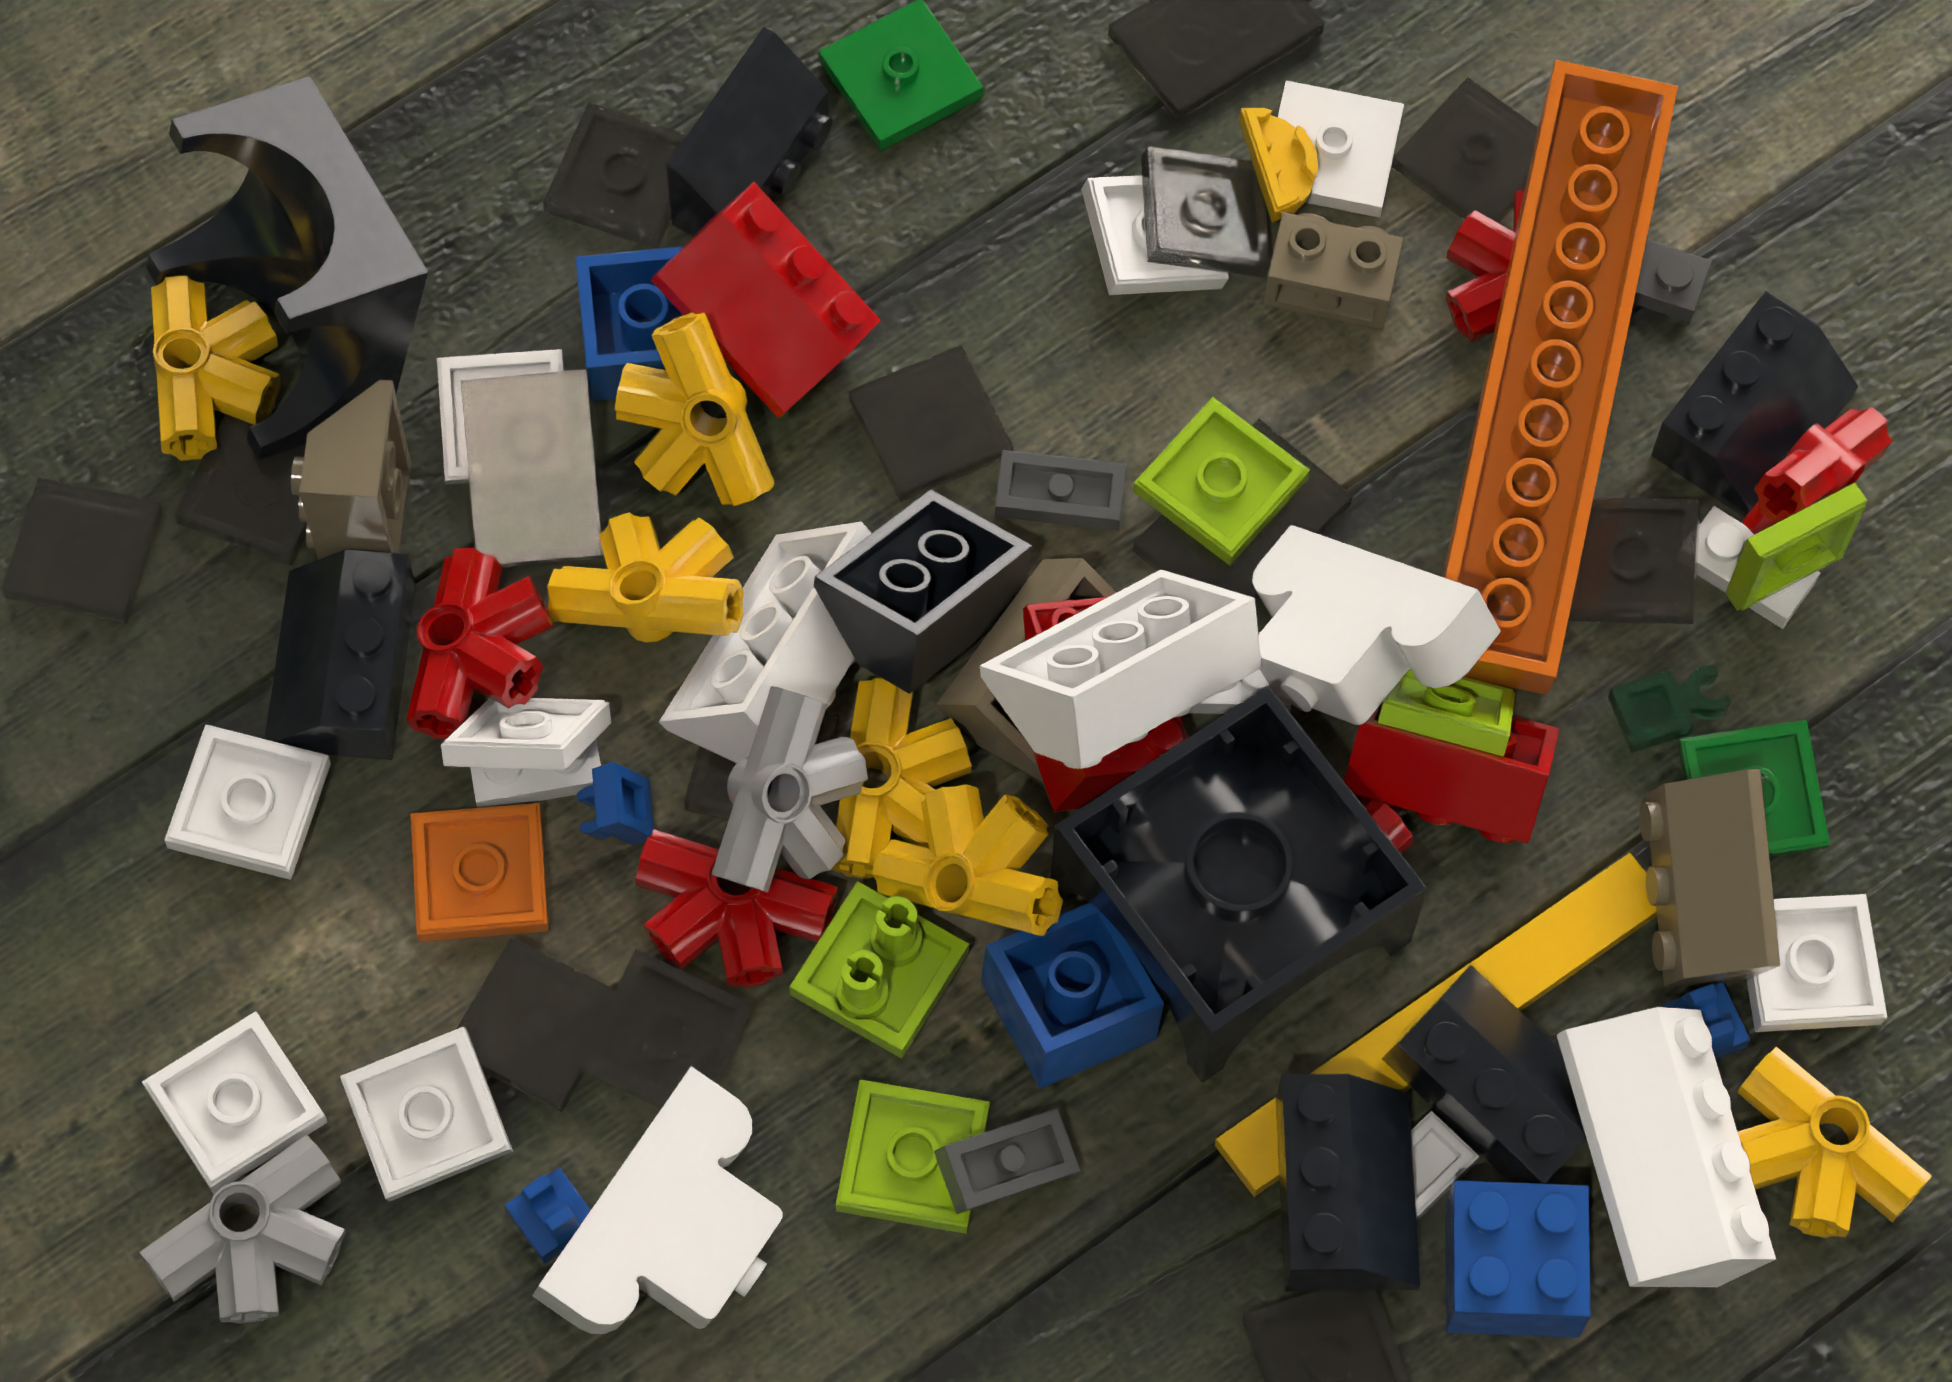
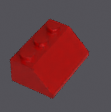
M755 182L718 212L650 279L682 315L693 312L694 314L705 313L724 360L778 418L786 413L850 354L881 321Z
M1381 704L1365 723L1359 725L1344 782L1360 802L1368 805L1372 800H1375L1380 804L1386 803L1388 806L1394 805L1412 810L1421 819L1436 825H1450L1454 822L1478 829L1479 833L1485 838L1499 843H1512L1516 840L1529 844L1550 774L1560 728L1512 715L1510 737L1504 757L1380 724L1378 719Z

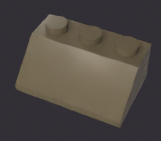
M377 381L307 433L304 457H294L291 471L292 495H299L300 522L307 523V548L316 550L318 560L342 550L400 554L411 460L393 381Z
M1083 558L1043 559L936 705L949 718H952L978 746L1043 782L1033 749L982 680L980 665L1025 642L1023 608L1027 604L1110 597L1117 592Z
M1747 769L1665 783L1645 795L1646 802L1642 803L1640 808L1639 824L1644 841H1650L1652 867H1649L1646 873V894L1650 905L1656 906L1659 931H1656L1653 935L1652 956L1656 969L1663 971L1664 987L1710 985L1723 982V984L1740 983L1779 967L1780 957L1760 769Z

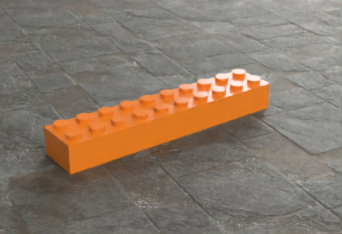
M1555 60L1544 96L1442 575L1443 578L1478 589L1501 631L1470 671L1464 675L1465 677L1543 695L1548 694L1557 677L1677 95V85Z

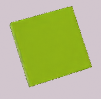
M1212 397L1135 480L1133 492L1231 566L1307 482L1310 469Z
M1856 483L1841 489L1747 539L1725 593L1737 611L1740 609L1743 611L1843 558L1867 502L1866 497Z
M1409 669L1383 700L1378 723L1504 757L1510 737L1515 692H1513V689L1465 676L1449 686L1439 688L1426 687L1417 681L1412 670Z
M860 1080L836 1200V1212L967 1234L971 1210L956 1214L934 1151L945 1145L984 1133L990 1102Z

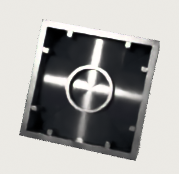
M308 76L172 119L169 135L180 154L193 151L219 153L245 165L248 168V172L233 198L213 218L182 239L148 253L147 270L156 285L162 283L165 277L187 275L193 281L218 283L251 295L274 312L285 333H291L300 355L301 373L290 395L272 415L262 422L249 427L247 443L257 460L306 444L307 433L379 380L393 381L395 393L397 394L428 271L311 77Z
M1269 686L1057 823L1054 829L1050 879L1058 881V892L1065 901L1077 894L1094 905L1113 924L1139 957L1168 1004L1185 1044L1187 1064L1202 1083L1224 1069L1231 1053L1258 1023L1310 981L1340 962L1367 949L1383 946L1391 956L1412 941L1427 891L1426 885Z

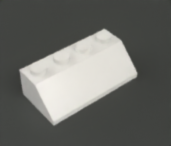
M862 521L778 534L774 537L743 587L744 616L738 633L731 632L729 636H712L659 721L667 731L738 763L750 754L771 686L823 701V703L827 704L826 709L831 705L836 696L835 690L849 666L856 660L816 592L814 578L872 534Z
M1159 570L980 665L981 678L1035 753L1061 761L1070 768L1082 769L1092 767L1101 762L1102 757L1127 743L1143 739L1147 736L1148 731L1173 717L1189 713L1193 706L1216 693L1234 688L1239 680L1262 668L1255 598L1165 570Z
M1655 1007L1566 1029L1557 1034L1629 1287H1719L1776 1260L1769 1238L1768 1222L1759 1205L1749 1172V1159L1739 1139L1730 1109V1097L1722 1083L1712 1050L1711 1034L1704 1023L1701 1010Z

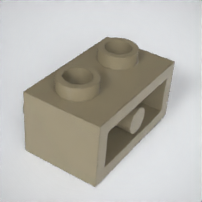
M1283 212L1268 273L1263 305L1383 330L1403 237L1389 235L1385 230L1375 226L1356 228L1332 223L1326 218L1313 213L1294 215Z

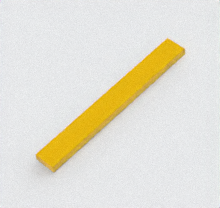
M1628 853L1310 1074H1351L1403 1092L1408 1091L1412 1087L1386 1064L1382 1058L1470 965L1521 1012L1657 917L1656 906L1650 905L1646 894V871L1632 854ZM1276 1097L1220 1135L1215 1141V1147L1253 1197L1279 1180Z

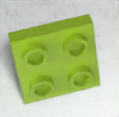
M857 881L789 986L790 995L902 1059L968 955L969 943L917 915L914 904L907 898L901 896L887 898Z

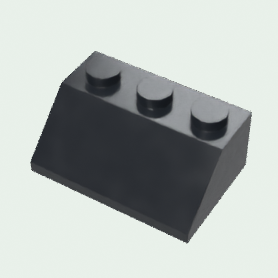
M763 27L666 165L672 225L693 237L718 212L753 182L760 187L772 202L778 194L786 196L798 179L801 170L800 162L810 148L818 150L830 132L833 120L829 117L828 90L774 31Z
M1765 291L1662 422L1651 456L1745 518L1759 501V497L1754 489L1763 475L1784 460L1795 443L1813 425L1817 423L1824 429L1829 426L1855 394L1858 385L1819 325L1768 291Z
M929 490L817 574L814 578V588L858 665L910 694L993 628L1027 582L1032 545L937 492Z
M342 550L289 571L265 733L266 740L331 756L393 760L416 588L409 554Z
M1472 965L1459 976L1382 1058L1386 1064L1511 1183L1545 1184L1586 1140L1561 1050Z
M1351 1074L1281 1075L1276 1096L1285 1292L1419 1290L1420 1275L1409 1093Z

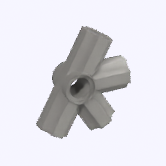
M770 687L750 754L733 767L728 777L727 791L733 808L711 875L768 892L780 853L797 876L805 879H811L823 871L831 870L844 856L842 850L846 840L820 805L860 794L864 781L868 780L866 761L851 738L839 737L815 744L827 704L823 703V701L783 688ZM772 781L771 792L767 797L768 786Z
M305 1135L243 1180L222 1186L213 1195L209 1204L140 1251V1256L173 1302L216 1273L219 1319L221 1323L233 1322L242 1324L260 1322L279 1316L275 1266L322 1285L339 1254L346 1234L345 1229L303 1211L341 1184L340 1178L317 1144L308 1135ZM238 1204L253 1206L260 1213L257 1223L244 1232L229 1230L222 1224L225 1213L231 1207Z

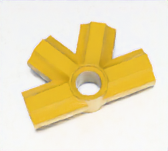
M187 275L165 277L162 283L151 287L154 331L153 357L157 378L162 453L171 454L180 461L202 459L209 451L217 449L214 410L253 425L262 422L271 414L281 386L280 374L250 362L277 348V336L268 321L267 315L255 301L251 303L245 300L208 321L205 284L193 281Z
M693 312L656 328L651 336L665 370L626 363L622 370L615 402L617 420L661 428L634 461L641 470L643 478L659 491L670 492L676 496L705 463L722 505L730 504L737 506L752 501L761 494L770 491L775 482L745 412L747 405L745 389L738 380L730 375L705 313L694 314ZM710 400L718 403L723 407L727 417L717 419L709 416L701 407L700 402Z
M628 512L611 518L606 529L599 534L608 569L563 566L562 569L553 570L547 585V610L554 622L624 627L628 629L632 637L645 643L660 641L667 638L673 632L729 636L731 632L738 633L744 616V591L739 580L713 578L734 558L732 551L715 529L701 518L692 520L661 549L650 517L634 516Z
M881 678L859 681L850 738L854 740L860 754L865 757L866 769L874 768L880 770L889 780L879 788L869 789L862 786L860 794L840 799L836 828L845 838L846 842L842 850L844 856L831 868L843 873L845 876L861 879L873 878L872 870L877 852L887 847L891 840L892 831L907 843L929 848L921 802L925 800V794L934 791L935 789L932 787L972 772L966 744L952 718L907 734L913 692L909 694Z
M965 784L956 787H941L926 793L925 800L921 802L929 848L891 839L885 849L877 852L872 875L877 883V892L889 897L901 896L907 898L912 903L935 908L942 912L1038 936H1044L1048 928L1058 922L1063 899L1058 892V881L1019 871L1049 835L1046 830L1049 825L1037 811L1028 807L1015 796L1004 794L984 819L977 787Z
M1777 1047L1768 1053L1755 1067L1737 1092L1771 1121L1738 1131L1742 1148L1749 1159V1172L1755 1190L1797 1177L1789 1225L1798 1228L1804 1234L1822 1238L1846 1237L1850 1230L1855 1192L1893 1223L1932 1177L1870 1125L1866 1111L1858 1102L1849 1097L1835 1096ZM1830 1123L1839 1126L1847 1134L1849 1144L1836 1145L1830 1143L1821 1134L1819 1125Z

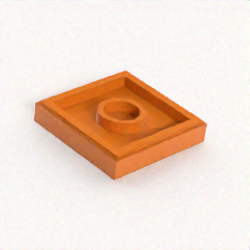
M540 803L411 813L416 930L419 942L549 932Z

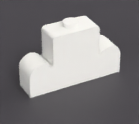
M1290 525L1253 572L1252 583L1272 617L1259 633L1262 665L1260 671L1276 695L1286 698L1293 706L1302 711L1309 712L1313 708L1354 725H1361L1370 718L1409 669L1412 670L1417 681L1426 687L1439 688L1459 681L1470 671L1501 632L1478 589Z
M690 1067L532 1296L577 1328L590 1334H606L616 1330L633 1312L639 1299V1289L698 1329L705 1328L715 1318L734 1290L745 1297L767 1265L757 1255L782 1219V1211L777 1205L723 1169L740 1155L752 1134V1119L747 1107L731 1093L693 1067Z

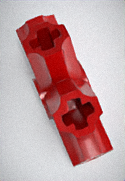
M1525 189L1517 190L1514 194L1513 231L1474 210L1463 221L1448 249L1446 259L1478 276L1447 291L1446 303L1449 307L1453 323L1461 336H1465L1471 343L1495 331Z
M1872 407L1862 411L1851 408L1825 429L1817 423L1813 425L1795 443L1785 459L1763 475L1754 489L1759 497V501L1742 520V523L1755 535L1841 489L1856 483L1864 470L1880 459L1893 442L1887 431L1888 420Z
M454 548L453 554L445 557L434 606L421 617L417 625V637L423 646V652L406 718L414 731L422 732L434 739H447L467 720L474 689L508 709L516 704L525 705L539 689V676L543 670L541 662L536 656L516 645L553 627L549 612L530 576L497 591L502 566L495 556L486 555L475 548Z
M654 829L650 837L647 838L642 850L635 883L638 887L675 898L644 923V930L663 957L680 971L719 940L727 985L742 986L744 988L764 985L772 979L783 975L775 930L818 943L830 924L838 898V887L814 879L801 878L795 873L776 868L768 892L751 888L742 895H729L721 890L722 885L728 880L711 875L719 849Z

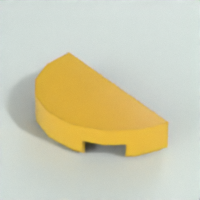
M1241 108L1238 121L1273 223L1281 220L1283 212L1294 214L1308 200L1318 172L1316 148L1305 129L1299 125L1295 128L1286 120L1272 116V110L1266 108Z

